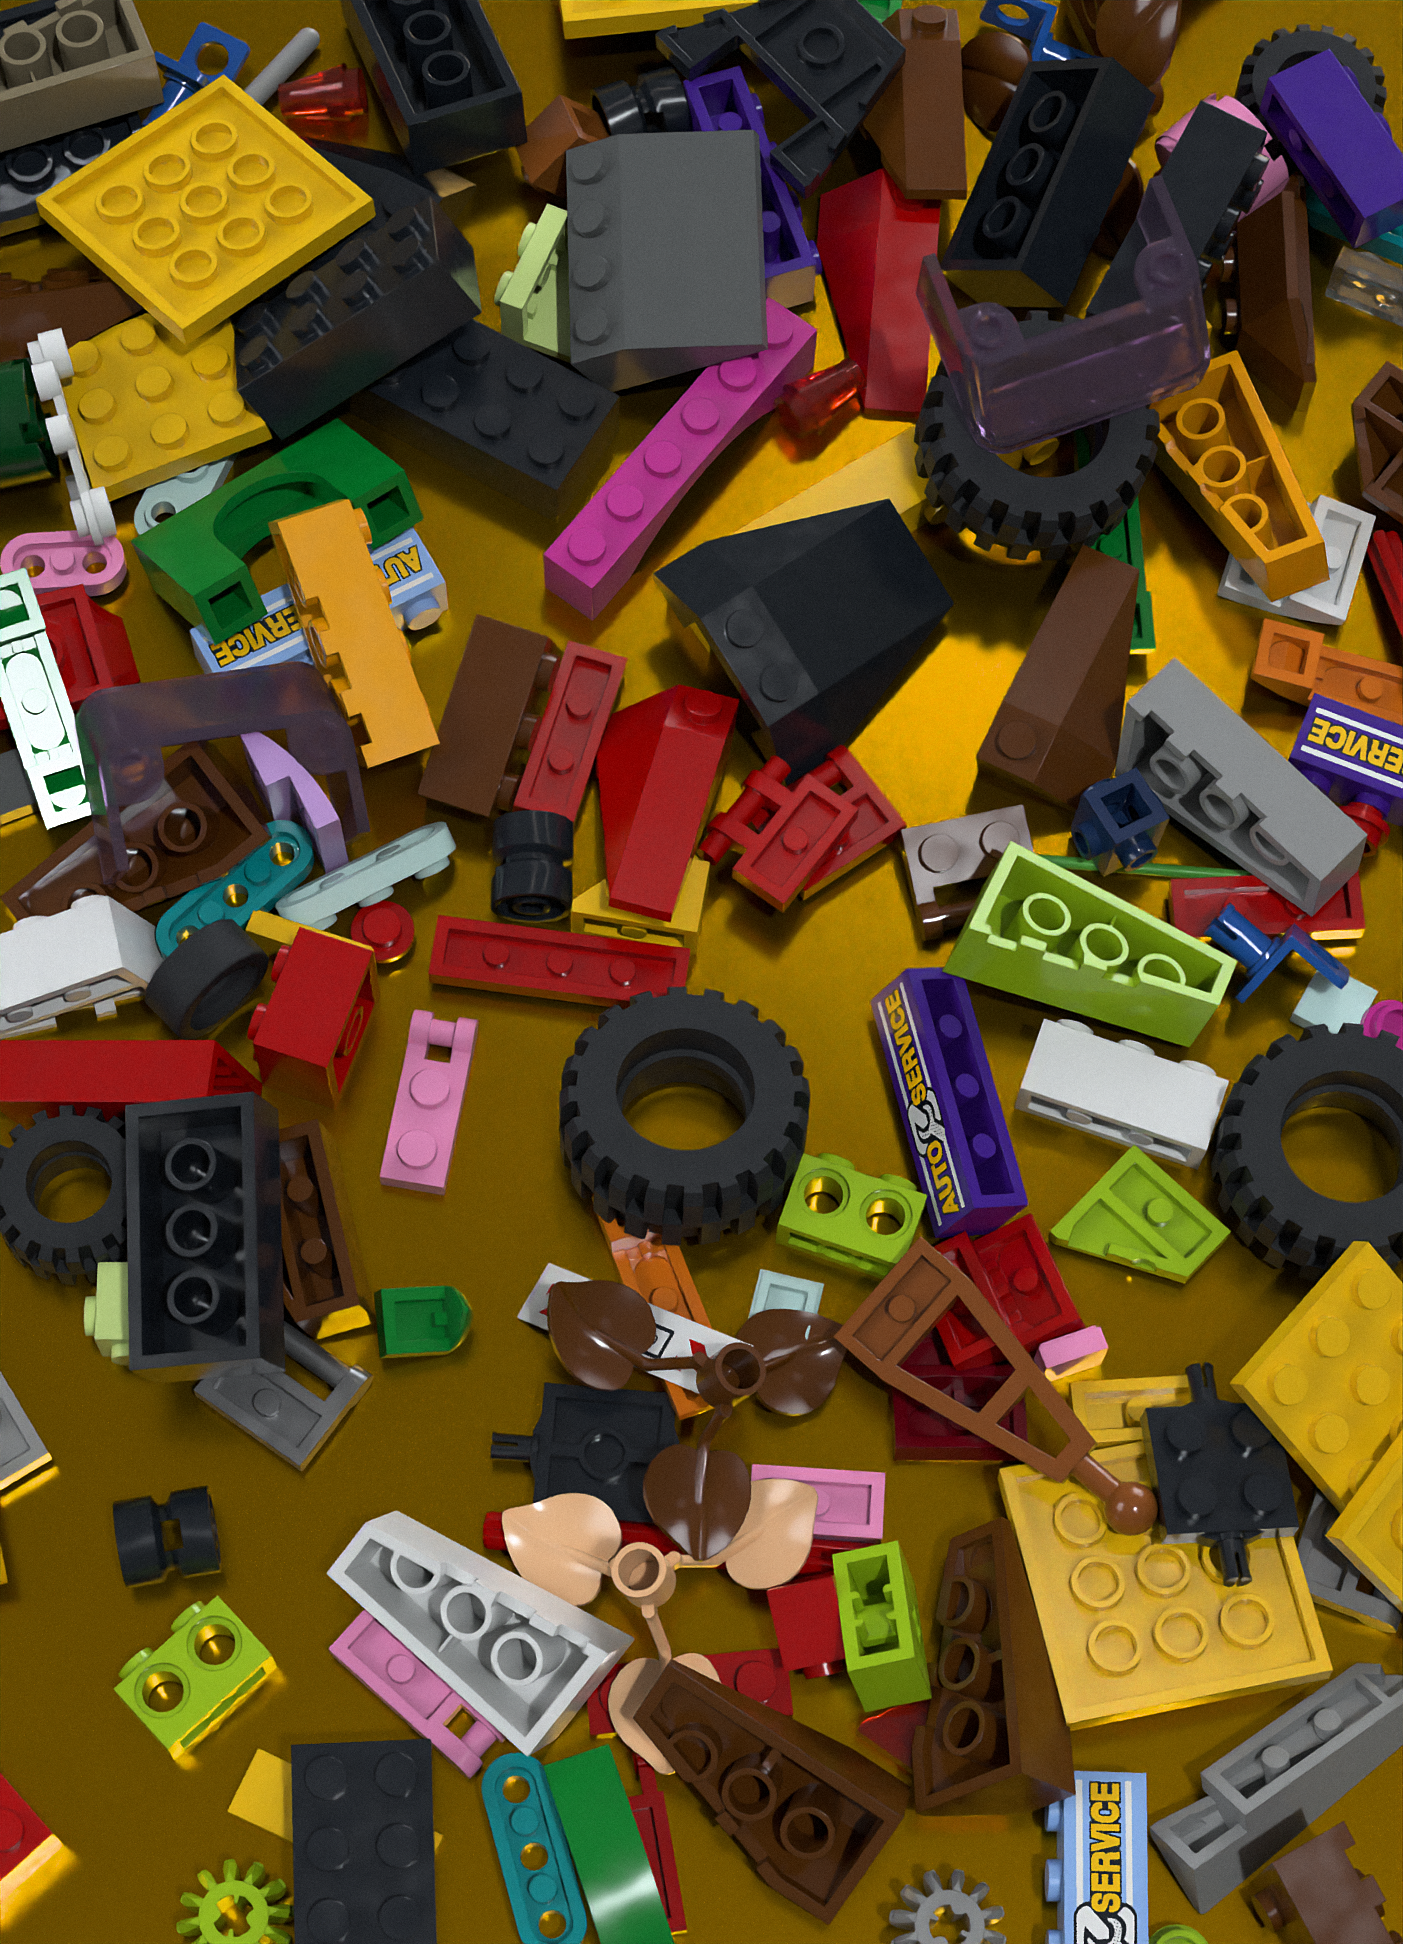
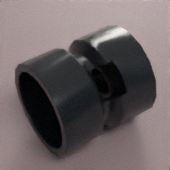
M670 65L639 74L633 86H630L622 79L592 88L590 91L591 109L600 114L610 137L618 134L693 132L692 117L684 88L675 69Z
M522 810L497 817L493 822L492 858L493 862L499 866L495 868V875L491 879L490 907L492 912L501 918L523 923H545L567 917L571 913L573 903L572 872L566 868L574 861L573 822L557 813L540 810Z
M208 1485L171 1491L166 1503L161 1504L151 1495L113 1502L116 1543L121 1571L127 1589L163 1583L169 1571L177 1570L184 1579L222 1572L218 1530ZM180 1521L184 1548L169 1551L164 1523Z

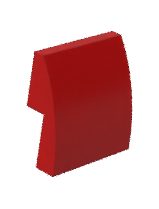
M1032 1213L975 1241H972L968 1233L964 1231L934 1246L939 1253L975 1283L1028 1353L1037 1350L1041 1343L1086 1328L1042 1230ZM960 1298L936 1325L952 1364L957 1371L1008 1360Z

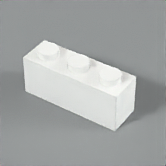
M1047 1019L1043 1020L1014 1108L1128 1147L1136 1145L1143 1152L1198 1170L1207 1151L1229 1080L1217 1077L1216 1072L1212 1068L1196 1061L1183 1060L1176 1063L1155 1056V1052L1150 1047L1137 1041L1120 1040L1116 1043L1095 1036L1092 1029L1074 1020L1060 1019L1057 1023Z

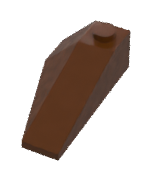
M922 5L915 9H898L881 24L906 48L905 63L861 124L859 131L865 140L873 139L881 150L882 165L906 199L967 200L961 40L957 9H944L936 5Z
M68 267L47 269V274L43 275L41 281L38 282L13 279L12 272L0 273V362L27 357L31 359L27 343L37 341V334L62 328L66 345L69 349L78 342L94 336L144 308L101 269H99L100 276L89 277V272L84 270H68Z
M1086 545L1081 547L976 755L979 770L1073 813H1076L1080 796L1086 789L1103 779L1112 777L1116 768L1120 745L1139 580L1138 568Z
M192 737L5 892L0 899L17 921L32 916L49 917L71 909V904L74 901L91 895L109 896L132 912L225 877L273 836L252 792L215 744Z
M999 1517L949 1540L936 1612V1619L943 1625V1632L937 1663H927L932 1698L929 1703L926 1725H916L912 1744L916 1814L923 1817L1024 1815L1076 1795L1070 1727L1065 1724L1046 1644L1009 1520Z
M673 1659L669 1661L633 1716L636 1723L685 1782H691L717 1813L715 1820L728 1836L734 1834L757 1862L756 1870L768 1885L827 1925L832 1922L904 1818L911 1790L909 1785L856 1750Z

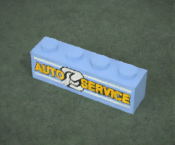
M413 526L374 550L367 546L375 569L380 568L387 580L392 598V604H389L397 628H400L401 631L408 628L411 630L422 629L436 621L441 613L448 609L446 581ZM287 583L261 595V599L268 612L267 615L216 646L196 628L189 630L195 657L228 716L243 709L245 711L259 709L268 704L277 692L298 682L308 684L319 679Z
M1074 1771L1076 1795L1045 1806L1044 1810L1046 1831L1057 1832V1859H1047L1045 1865L1046 1901L1057 1902V1930L1047 1929L1045 1944H1149L1146 1773Z

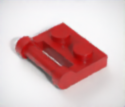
M841 744L824 755L825 762L807 774L828 788L837 783L846 786L848 791L840 796L859 809L858 819L799 892L803 900L898 839V832L901 829H906L907 825L852 753ZM807 774L785 788L793 792ZM761 808L747 827L759 835L776 813L771 809Z

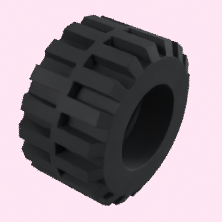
M1309 24L1296 25L1294 33H1289L1285 27L1276 30L1272 34L1271 41L1262 38L1254 46L1252 55H1247L1242 65L1234 99L1243 104L1266 128L1272 140L1265 144L1264 147L1273 161L1282 155L1288 169V175L1301 171L1259 111L1269 77L1330 48L1339 63L1353 71L1360 86V93L1373 112L1383 114L1387 88L1382 86L1385 79L1382 67L1372 66L1374 54L1367 47L1361 50L1356 48L1357 39L1348 33L1343 38L1333 34V27L1322 25L1320 31H1311Z
M74 1105L59 1106V1117L49 1119L45 1110L32 1115L36 1125L27 1131L19 1123L9 1132L14 1143L11 1148L0 1144V1233L6 1245L10 1247L14 1257L24 1267L29 1263L35 1275L49 1280L52 1273H55L62 1284L76 1285L77 1275L86 1274L90 1284L97 1282L98 1263L127 1262L125 1257L127 1255L125 1122L115 1115L107 1122L101 1109L90 1106L87 1107L84 1116L77 1115ZM78 1168L92 1169L105 1174L112 1180L110 1194L106 1202L96 1213L84 1220L72 1223L56 1222L38 1212L40 1197L46 1186L55 1177L66 1171Z

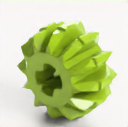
M234 1859L224 1861L223 1866L225 1882L217 1884L215 1878L206 1869L197 1875L201 1885L208 1891L204 1899L193 1893L184 1892L180 1899L182 1905L191 1911L199 1913L198 1917L185 1918L177 1922L176 1928L181 1936L201 1935L192 1944H268L269 1942L273 1944H292L293 1938L284 1930L275 1928L274 1924L292 1921L294 1919V1906L289 1904L273 1905L285 1894L287 1886L282 1879L278 1878L261 1888L266 1871L263 1864L254 1862L249 1868L244 1881H240L238 1865ZM236 1905L241 1912H244L245 1906L248 1905L253 1908L246 1916L247 1923L251 1928L239 1937L233 1929L229 1930L228 1936L222 1935L220 1931L227 1925V1919L223 1915L225 1910Z

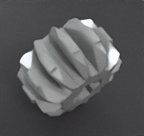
M955 1869L949 1879L948 1890H943L939 1876L934 1870H930L923 1876V1885L927 1898L918 1889L910 1885H905L901 1890L900 1896L902 1900L914 1912L901 1909L892 1910L889 1914L888 1922L897 1928L910 1930V1933L896 1937L890 1944H948L945 1937L938 1936L933 1938L930 1933V1929H933L939 1920L936 1914L945 1913L950 1923L961 1921L964 1930L955 1939V1942L958 1944H1006L1005 1935L997 1931L985 1929V1926L1000 1921L1005 1916V1912L1002 1906H991L984 1910L980 1909L978 1904L986 1897L990 1890V1887L985 1882L977 1884L970 1896L961 1892L965 1881L963 1870Z

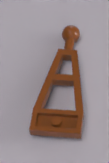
M921 1236L833 1336L879 1378L1061 1484H1064L1073 1475L1104 1503L1105 1518L1116 1532L1126 1536L1140 1535L1149 1530L1156 1521L1158 1503L1153 1492L1147 1486L1138 1482H1120L1090 1455L1098 1443L975 1283ZM959 1298L1016 1369L979 1413L900 1368ZM1030 1389L1071 1440L1056 1458L1051 1457L999 1426Z

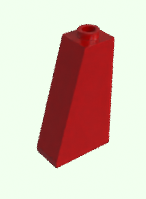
M0 1040V1111L15 1123L36 1125L32 1115L43 1110L46 1111L49 1119L59 1117V1106L74 1105L78 1116H84L87 1107L90 1106L101 1109L107 1122L114 1115L125 1122V1105L252 1091L261 1097L263 1084L216 1040Z

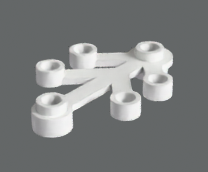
M62 328L37 334L38 340L27 343L33 364L31 369L40 400L43 402L53 399L58 416L45 419L55 456L59 455L61 460L69 458L74 474L65 476L71 498L69 503L80 538L91 535L96 547L104 544L103 538L117 535L118 533L105 487L101 486L91 489L87 473L84 471L81 449L72 420L70 419L60 379L71 377L75 374Z

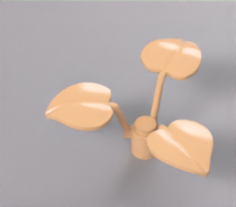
M788 1479L751 1481L750 1506L740 1530L725 1549L703 1562L695 1561L690 1555H680L677 1551H672L664 1557L656 1547L644 1542L632 1543L621 1549L622 1530L613 1510L602 1500L587 1494H560L530 1505L510 1508L502 1513L506 1545L511 1559L522 1578L576 1607H581L591 1603L596 1598L601 1589L603 1574L612 1577L615 1586L632 1604L642 1608V1615L646 1619L654 1639L659 1660L639 1658L628 1663L619 1672L611 1685L608 1708L613 1726L621 1739L660 1774L670 1775L676 1771L636 1723L633 1716L672 1659L670 1645L659 1619L657 1607L667 1602L675 1590V1570L678 1568H713L726 1562L728 1573L737 1584L748 1589L768 1590L769 1588L789 1582L803 1568L811 1551L819 1499L814 1487ZM688 1653L673 1658V1660L721 1683L719 1675L711 1662L701 1654Z

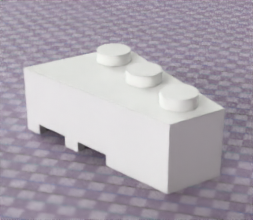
M91 895L80 898L71 904V909L49 917L32 916L16 922L13 930L0 934V1039L57 1027L56 1015L93 1006L97 1018L117 1014L116 1001L146 995V989L154 973L164 962L156 941L157 927L111 897L103 895Z

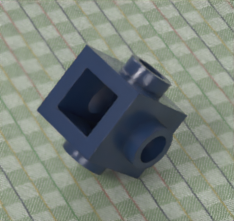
M1136 767L1113 779H1103L1082 793L1071 825V834L1081 856L1086 860L1092 859L1104 877L1122 867L1127 872H1131L1150 862L1158 853L1157 848L1170 817L1166 813L1159 797L1151 790Z

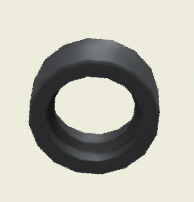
M233 919L217 920L202 927L188 937L165 959L154 973L146 989L145 1003L181 1040L196 1039L211 1032L225 1022L249 999L267 972L269 957Z

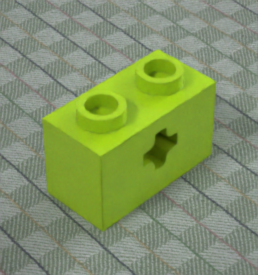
M898 1540L832 1554L847 1672L864 1711L870 1712L931 1699L932 1695L915 1582Z

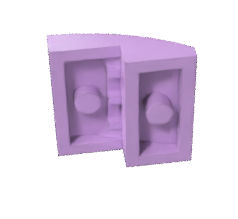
M253 728L239 732L252 782L271 821L287 820L297 824L301 823L311 838L313 849L326 874L349 863L340 819L329 799L313 777L293 756L269 737Z

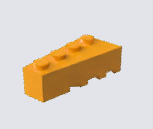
M1238 351L1229 352L1150 382L1155 397L1149 409H1155L1159 413L1160 431L1154 441L1158 447L1154 462L1269 600L1273 602L1330 580L1323 537Z
M341 499L268 522L346 762L370 768L440 744L430 718L427 703L411 666V655L406 639L401 629L397 628L389 604H392V598L387 580L380 568L375 569L367 545L372 544V535L362 509L357 508L353 510L349 499Z

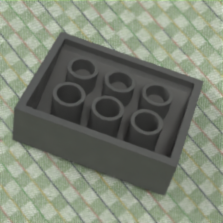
M755 130L618 134L566 150L570 353L572 366L590 381L611 392L768 350L759 135Z

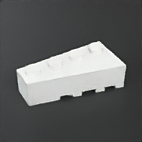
M397 1510L365 1522L326 1573L527 1757L557 1739L635 1640L634 1637Z

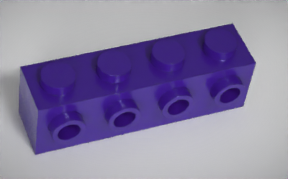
M740 66L700 76L691 82L688 80L683 81V88L692 117L693 132L755 130L759 135L766 299L770 297L785 308L813 301L815 276L822 274L820 255L813 240L808 241L804 233L802 211L796 193L793 190L788 191L784 178L770 165V151L777 147V144L774 141L769 142L764 130L763 109L755 92L750 93Z

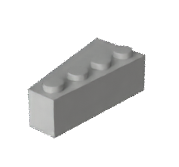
M1176 657L1127 701L1115 777L1137 767L1151 790L1161 800L1167 814L1311 917L1358 871L1368 834Z

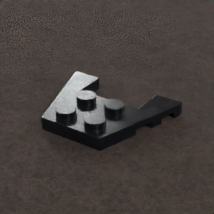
M758 0L756 4L730 13L722 8L704 14V22L681 30H677L676 25H672L655 34L656 48L689 82L700 76L735 49H740L811 121L770 151V165L804 200L809 198L817 189L902 68L906 57V48L858 0Z

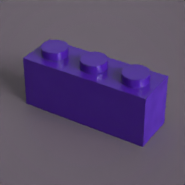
M1329 48L1269 77L1259 111L1353 249L1403 225V153L1392 139V132L1385 117L1379 112H1373L1360 93V86L1353 71L1347 66H1342Z

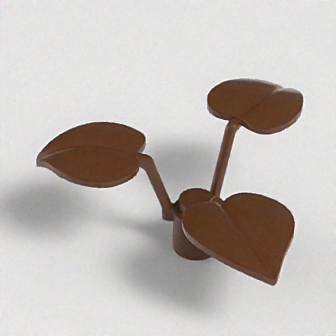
M1104 0L1096 23L1098 49L1104 57H1113L1156 95L1146 120L1152 119L1160 112L1163 106L1164 92L1160 79L1170 64L1180 25L1182 0ZM1003 32L981 34L969 40L961 49L963 106L974 123L992 132L999 130L1028 62L1032 61V55L1028 47L1013 35ZM1131 159L1127 163L1122 181L1114 193L1100 226V232L1092 245L1093 249L1112 257L1116 256L1144 205L1142 177L1136 164Z
M607 1280L584 1282L558 1281L549 1293L547 1326L554 1351L566 1371L583 1385L600 1391H616L628 1382L634 1366L642 1371L694 1369L697 1371L696 1386L698 1392L705 1402L715 1407V1412L698 1439L697 1450L684 1444H675L659 1452L649 1463L644 1475L643 1498L654 1523L685 1555H690L695 1561L699 1562L717 1555L734 1539L746 1518L751 1501V1481L744 1461L737 1454L724 1450L710 1452L712 1440L724 1421L732 1415L733 1407L754 1393L760 1403L766 1408L787 1416H801L819 1407L831 1393L847 1348L833 1337L843 1325L824 1316L806 1311L770 1309L751 1316L741 1325L735 1335V1339L745 1343L735 1342L728 1344L711 1357L702 1352H697L693 1356L647 1358L642 1354L652 1346L655 1340L656 1323L651 1307L635 1290L618 1282ZM810 1326V1330H809V1334H808V1339L806 1340V1338H805L806 1330H807V1328Z

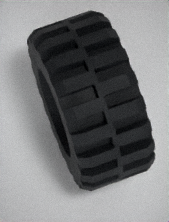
M1028 311L1024 321L1016 322L1015 316L1011 313L992 319L988 332H986L984 327L976 326L962 336L958 348H949L939 362L935 376L930 381L915 426L914 442L919 446L914 458L917 474L923 479L929 478L924 493L932 507L939 508L945 505L949 510L944 522L957 534L961 533L965 528L976 534L973 545L990 552L993 544L1008 548L1007 558L1025 561L1030 551H1040V558L1046 561L1062 558L1068 545H1071L1072 550L1079 553L1083 545L1088 547L1094 546L1100 534L1109 535L1121 523L1127 510L1131 509L1154 464L1158 450L1154 441L1160 431L1159 413L1155 409H1149L1155 397L1149 379L1143 377L1137 380L1134 374L1139 363L1128 350H1123L1118 354L1111 347L1114 337L1101 328H1097L1094 334L1079 328L1082 322L1080 318L1064 314L1061 322L1048 320L1047 311ZM1015 396H1032L1051 401L1065 409L1081 426L1089 444V462L1082 469L1060 477L1045 478L1022 473L1001 460L989 446L980 423L983 410L997 401Z
M667 987L666 996L653 998L651 991H646L631 996L630 1007L624 1010L619 1005L611 1006L598 1016V1030L593 1026L584 1029L575 1041L574 1055L566 1059L562 1072L559 1096L560 1151L564 1166L571 1170V1183L580 1197L589 1199L594 1193L593 1211L608 1223H611L617 1217L624 1220V1232L640 1239H645L647 1229H649L648 1232L662 1235L661 1244L681 1246L682 1237L698 1236L699 1244L703 1245L719 1242L720 1232L727 1228H730L735 1235L743 1233L755 1226L756 1211L763 1216H767L782 1203L783 1190L791 1188L801 1157L805 1151L810 1089L809 1081L803 1077L804 1063L797 1048L792 1045L785 1047L786 1032L774 1020L767 1019L764 1023L758 1020L759 1009L742 999H739L736 1005L725 1002L724 992L705 988L704 996L687 994V987ZM672 1082H690L710 1087L727 1097L738 1108L745 1122L733 1135L716 1145L696 1150H677L657 1145L641 1136L627 1122L622 1112L634 1098L652 1087Z
M1343 1022L1338 1034H1329L1328 1026L1323 1023L1305 1027L1298 1041L1290 1034H1286L1273 1041L1266 1055L1257 1054L1244 1068L1238 1083L1234 1084L1216 1125L1212 1145L1216 1148V1152L1211 1160L1212 1181L1218 1184L1222 1183L1223 1188L1219 1194L1218 1202L1224 1215L1231 1217L1237 1214L1241 1220L1236 1231L1237 1235L1248 1247L1252 1246L1257 1240L1266 1246L1269 1250L1264 1260L1273 1266L1281 1269L1285 1260L1301 1266L1299 1278L1318 1282L1324 1271L1327 1272L1353 1241L1369 1242L1392 1271L1395 1270L1400 1261H1403V1050L1396 1047L1399 1036L1385 1030L1380 1031L1377 1039L1364 1036L1363 1024ZM1317 1106L1342 1107L1368 1118L1384 1133L1395 1153L1398 1177L1394 1186L1386 1195L1380 1198L1356 1203L1337 1201L1315 1192L1297 1177L1284 1155L1281 1134L1287 1120L1299 1111Z

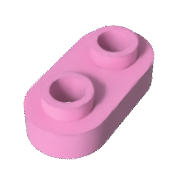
M77 530L19 535L5 546L0 557L2 574L26 567V570L33 566L44 568V571L39 576L29 577L35 595L79 584L84 585L88 596L107 594L122 583L126 575L127 563L122 545L115 536L103 538L104 544L95 547L91 535L80 538ZM96 562L106 565L103 571L96 574L86 571L89 565Z

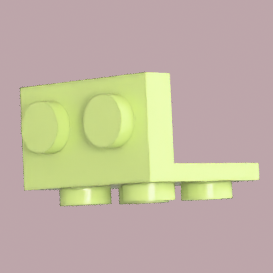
M547 204L538 223L529 222L526 226L518 247V256L521 258L514 273L505 271L496 289L494 304L500 307L501 334L526 347L571 363L567 210Z

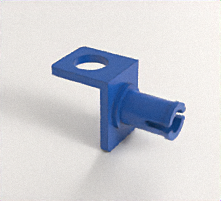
M986 0L979 18L982 21L1031 40L1029 50L1032 55V61L1100 58L1052 39L1054 33L1049 31L1058 7L1041 0ZM1012 4L1018 6L1029 17L1024 19L1010 17L1000 10L999 5Z
M201 22L178 62L155 51L156 64L164 73L163 78L166 80L162 88L164 102L153 105L147 118L143 120L142 126L145 127L223 74L235 82L251 50L248 44L208 23ZM208 45H222L228 52L229 60L227 66L217 75L203 74L197 65L199 53Z
M1228 903L1220 911L1221 915L1218 918L1215 917L1203 932L1204 935L1212 938L1247 968L1244 972L1246 977L1237 986L1234 997L1241 1004L1245 1002L1292 949L1339 989L1342 990L1348 983L1350 971L1295 923L1280 939L1276 936L1271 940L1240 914L1234 905Z

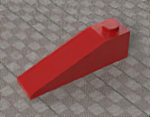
M885 168L821 195L817 249L821 259L822 270L824 269L831 292L835 317L839 319L847 346L846 354L864 414L918 418L927 391L941 200L906 199Z
M678 684L611 715L595 760L596 778H599L600 820L603 821L605 842L603 855L609 907L671 923L730 755L740 699Z

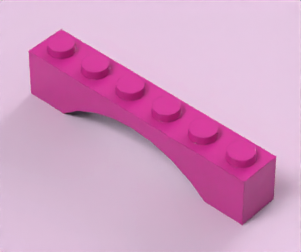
M768 297L766 299L768 350L708 366L543 554L545 587L592 621L630 579L664 522L705 469L748 426L764 414L777 408L814 366L817 329L772 298Z

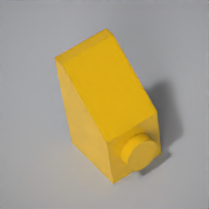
M694 855L671 923L609 907L606 879L573 899L571 932L690 948V954L696 955L709 887L710 862L699 860Z

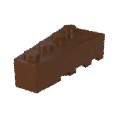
M1344 1821L1272 1862L1251 1881L1258 1892L1251 1898L1259 1917L1272 1933L1280 1930L1288 1944H1403V1938L1395 1930L1388 1932L1381 1920L1385 1917L1382 1903L1387 1900L1372 1874L1365 1876L1359 1869L1353 1868L1344 1851L1356 1844Z

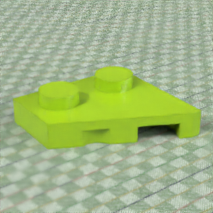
M1133 1145L1050 1230L1048 1239L1058 1246L1185 1284L1228 1239L1231 1231L1136 1145Z

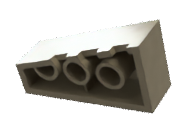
M59 0L55 2L56 11L29 26L24 20H21L3 30L4 36L0 39V152L164 102L155 54L132 0Z

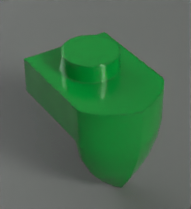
M454 1286L380 1289L374 1293L380 1359L447 1355L456 1350L469 1334L474 1312L466 1296Z

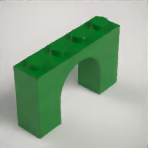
M336 418L131 540V543L153 590L216 646L268 614L248 567L241 560L255 544L271 534L268 522L336 500L349 499L353 510L361 508L365 514L372 535V544L367 546L374 550L424 520V517L405 470Z

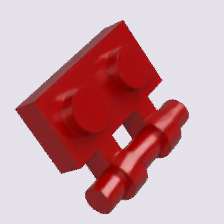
M772 755L760 771L752 770L741 783L742 793L726 813L718 812L706 827L709 835L697 848L696 852L704 861L710 862V865L713 866L717 865L728 850L740 853L742 857L732 868V878L784 913L858 819L859 809L809 774L791 792L781 785L791 772L790 766L780 757ZM761 808L771 809L776 814L759 835L747 827Z

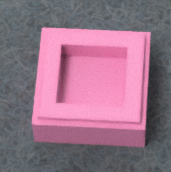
M1094 1325L1041 1343L1035 1354L1034 1361L1051 1382L1101 1365L1109 1347L1101 1327Z

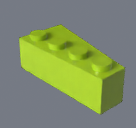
M1010 840L983 885L942 972L1190 1048L1219 1007L1238 961Z

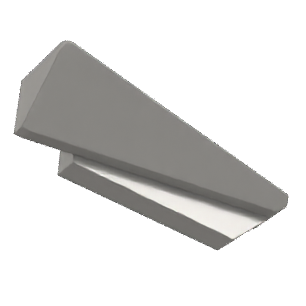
M1354 1664L1200 1773L1202 1790L1209 1796L1150 1826L1151 1837L1191 1904L1200 1914H1205L1403 1745V1675H1385L1381 1664Z

